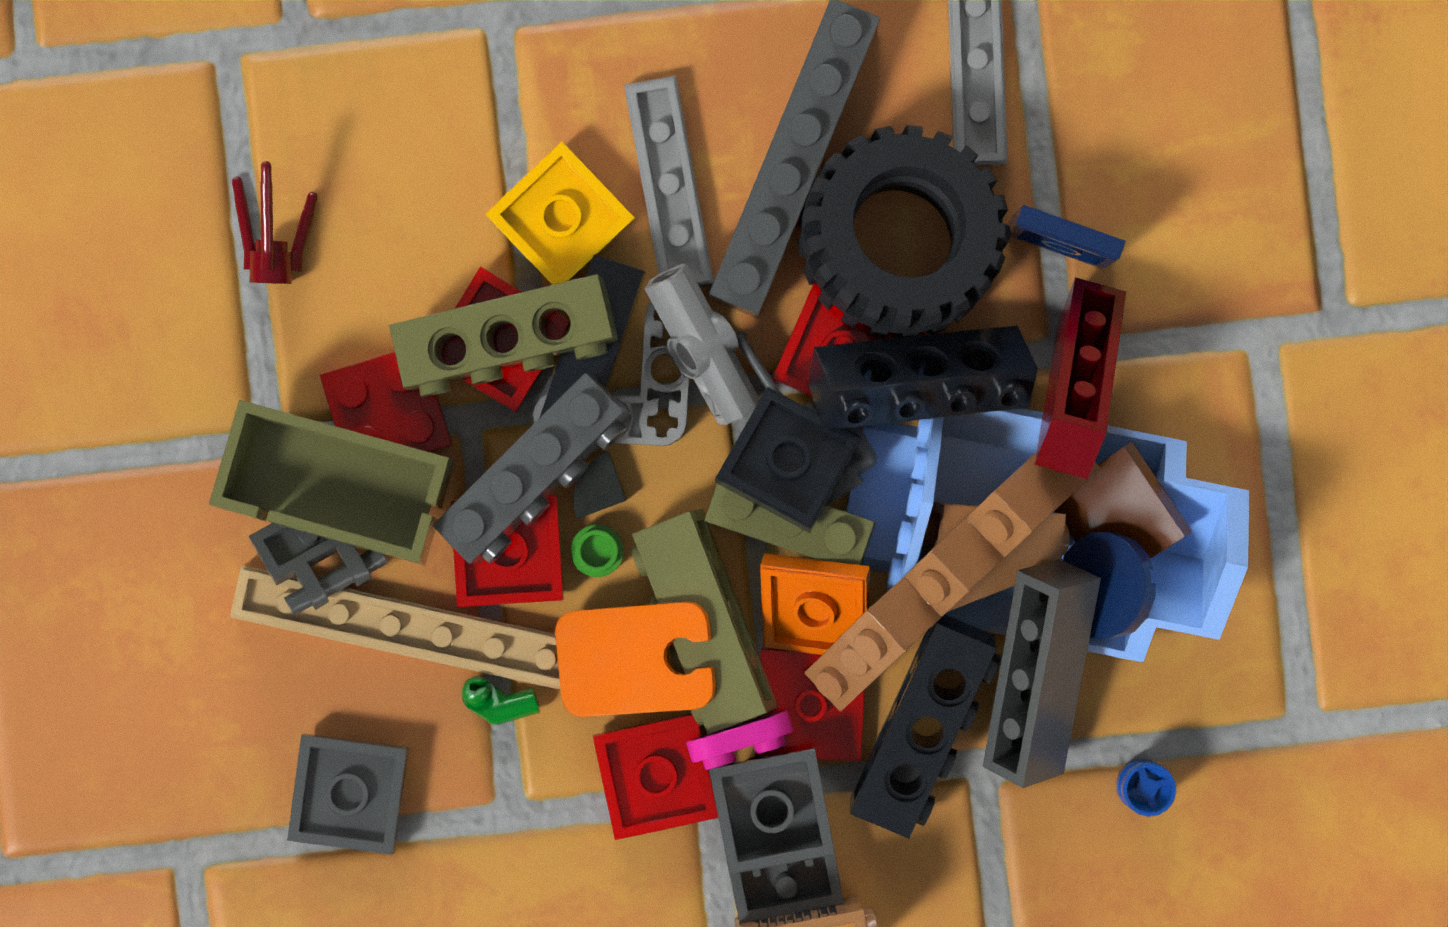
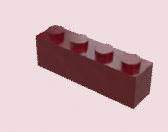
M1075 277L1057 325L1034 465L1084 479L1089 478L1107 433L1126 291Z

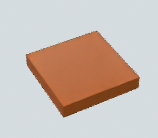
M764 553L760 564L763 648L823 655L870 608V566Z

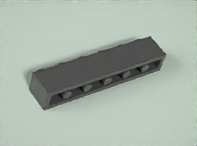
M839 0L829 1L711 287L709 299L758 319L881 17Z

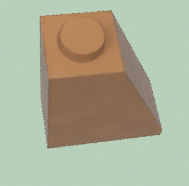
M933 501L923 539L921 559L979 505ZM1053 512L949 611L1015 586L1017 570L1057 559L1062 560V556L1068 550L1070 540L1069 528L1065 524L1066 514Z

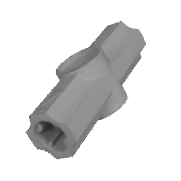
M677 265L649 280L648 285L644 289L671 337L667 342L670 357L685 376L694 379L718 425H728L753 412L760 399L735 354L739 346L735 331L721 314L711 310L688 265Z

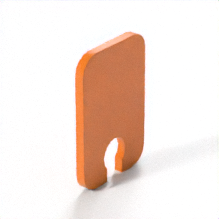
M685 601L575 610L565 613L556 624L555 638L561 698L565 708L575 716L591 717L695 710L709 704L716 693L714 667L697 668L692 673L682 674L673 670L667 658L668 648L671 642L677 638H687L692 642L712 640L708 613L696 602Z

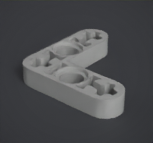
M652 302L647 306L645 314L640 397L614 395L632 413L625 420L624 425L627 429L614 442L617 444L672 445L679 441L687 425L690 378L681 372L676 382L663 385L656 382L651 375L653 361L661 355H670L667 345L651 348L652 337L663 340L664 332L662 322L654 321V315L657 311ZM650 389L664 394L681 391V401L679 403L669 399V416L678 418L677 428L668 429L667 437H657L656 428L648 426V418L657 416L659 412V399L648 401V391ZM547 394L541 397L535 405L533 412L534 423L540 417Z

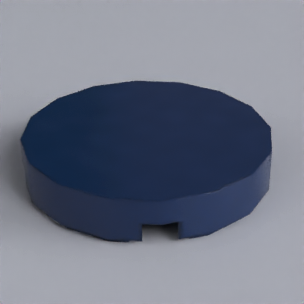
M1092 532L1076 540L1064 554L1062 561L1101 578L1090 638L1115 639L1119 636H1126L1135 632L1148 618L1156 597V583H1151L1149 569H1153L1149 555L1136 540L1122 533Z

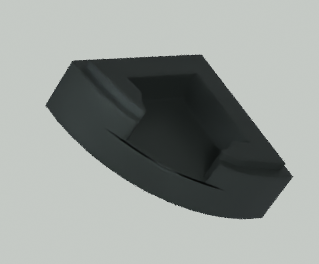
M609 451L593 459L588 464L586 471L577 480L573 497L576 519L627 501Z

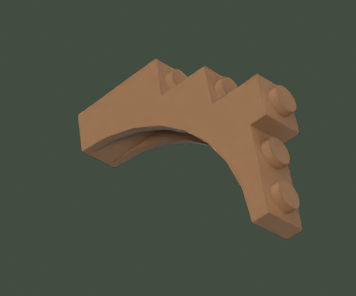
M1035 453L845 631L804 672L805 675L816 685L819 692L828 698L841 712L1087 479L1034 465ZM1096 462L1093 465L1089 478L1100 468Z

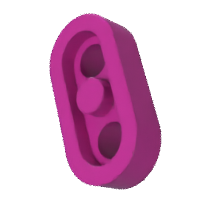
M782 711L686 741L691 762L703 761L705 770L736 761L733 751L752 745L756 754L785 746L787 744L784 735L794 730L788 711Z

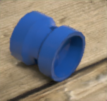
M1144 758L1135 759L1125 764L1118 773L1116 780L1117 794L1121 801L1137 814L1147 817L1157 816L1167 811L1174 802L1176 795L1175 781L1170 772L1156 762Z

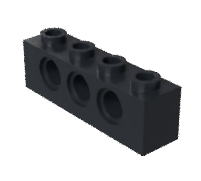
M1018 325L817 346L814 347L808 387L825 430L1027 408L1030 404L1038 367Z
M945 614L925 632L850 797L851 815L908 839L916 823L921 826L926 824L935 803V796L930 795L937 777L946 779L954 764L957 750L952 748V744L960 729L967 732L976 716L979 703L973 699L980 683L983 682L989 685L998 668L1001 655L995 653L997 648L993 634ZM945 669H954L963 675L962 682L952 689L939 687L934 682V679L939 672ZM923 717L935 718L942 724L939 731L930 736L920 735L912 727L917 720ZM904 764L912 765L920 771L919 776L915 780L907 783L897 781L891 773L896 767Z

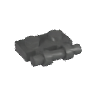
M274 523L249 535L253 547L276 586L293 576H296L302 588L284 597L287 606L294 616L311 606L317 610L329 603L328 597L352 583H355L358 587L371 579L370 573L388 564L383 554L368 550L359 555L356 548L352 545ZM337 552L344 564L317 579L311 566Z

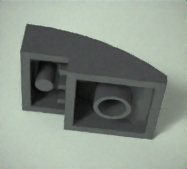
M815 748L709 769L739 924L844 904Z

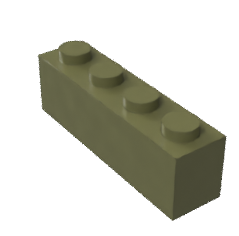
M703 509L686 512L633 533L632 536L636 546L632 547V556L641 575H647L655 594L651 596V604L696 602L708 613L712 640L692 642L687 638H677L673 641L674 645L670 646V656L678 673L689 674L695 669L703 667L715 668L716 693L712 701L702 708L691 710L695 721L699 725H704L709 735L778 708L710 526L708 522L704 521L706 518Z

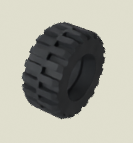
M906 125L902 134H894L891 126L875 129L870 139L866 140L865 137L859 135L847 142L843 152L840 154L834 153L824 165L819 177L816 178L802 209L799 225L802 227V232L798 238L799 256L805 257L807 262L803 272L809 285L817 283L821 289L818 297L820 302L827 310L831 309L834 305L844 313L840 321L853 329L859 322L870 327L868 335L883 339L888 332L898 333V338L918 336L920 332L924 331L929 335L936 334L945 330L954 320L960 321L991 287V283L1000 272L1006 258L1002 253L1003 249L1009 243L1010 226L1003 223L1002 220L1008 212V207L1004 195H994L992 188L998 180L991 169L988 167L980 172L973 164L979 155L967 145L961 152L949 146L953 136L937 131L933 139L923 137L922 126ZM899 190L918 195L931 203L945 220L950 234L951 248L944 264L930 275L908 278L890 274L870 261L859 246L854 231L856 213L869 196L883 191Z

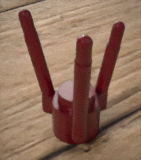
M264 161L261 164L260 182L261 240H256L255 243L242 179L238 176L232 179L235 206L244 249L243 269L250 270L249 283L292 284V271H302L303 251L318 196L315 192L308 193L291 252H287V241H273L272 166L270 162Z

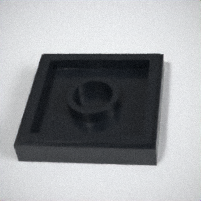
M767 387L718 472L715 483L811 533L857 450L862 437L846 428L825 430L818 413Z

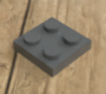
M302 734L287 841L393 855L396 848L409 747Z

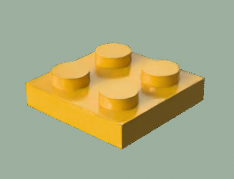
M562 141L485 213L494 225L552 285L573 280L592 262L594 255L598 256L635 221V217Z

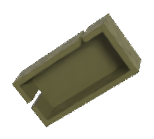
M239 400L209 505L425 566L436 530L432 525L438 520L434 516L429 515L431 507L442 509L454 462L448 457Z

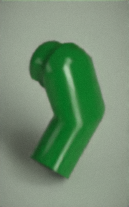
M473 676L463 684L462 700L465 706L490 724L500 725L540 713L539 703L533 687L507 695L481 676Z

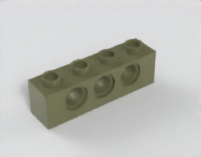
M598 274L389 325L403 388L413 391L419 389L421 397L449 392L452 390L451 381L471 377L472 385L496 381L504 378L502 369L523 364L524 372L546 369L556 365L554 356L575 352L576 360L596 357L608 353L606 344L619 341L605 280ZM554 312H566L571 321L568 334L562 339L550 340L545 333L547 318ZM504 324H513L518 331V342L511 351L499 353L493 343L494 333ZM460 336L465 342L466 354L458 364L448 365L442 357V347L449 338Z

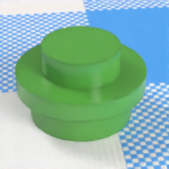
M596 524L583 528L576 534L571 544L572 561L577 569L587 576H607L618 568L623 559L624 547L620 536L613 529L605 525Z

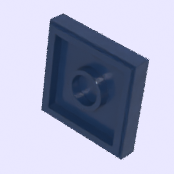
M1022 205L1012 215L1009 224L1010 237L1100 269L1106 268L1120 259L1126 242L1125 240L1026 205Z

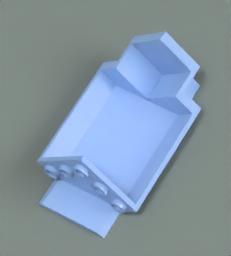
M1018 408L919 420L918 427L900 423L863 426L862 432L875 450L877 462L873 467L860 474L864 482L850 491L846 508L847 513L876 523L862 565L870 566L872 570L887 572L886 589L890 590L922 558L923 539L933 501L980 505L1037 452L1043 412ZM1108 425L1106 436L1095 460L1096 464H1099L1132 442L1192 532L1150 559L1153 569H1149L1151 583H1156V597L1148 618L1135 632L1126 636H1119L1115 639L1089 638L1087 651L1143 663L1156 627L1220 640L1248 569L1249 490L1186 478L1187 441ZM1071 535L1068 550L1075 543ZM1015 586L948 611L945 615L983 631L1006 635Z

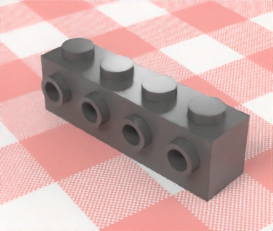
M585 373L432 526L469 564L482 563L484 560L489 564L492 563L511 545L512 540L508 536L522 522L529 526L550 506L546 498L560 484L567 488L586 471L588 465L584 460L599 446L606 450L625 432L627 427L623 422L632 413L594 375Z
M1060 559L1017 570L983 761L984 768L1022 788L1064 774L1101 580L1100 577Z

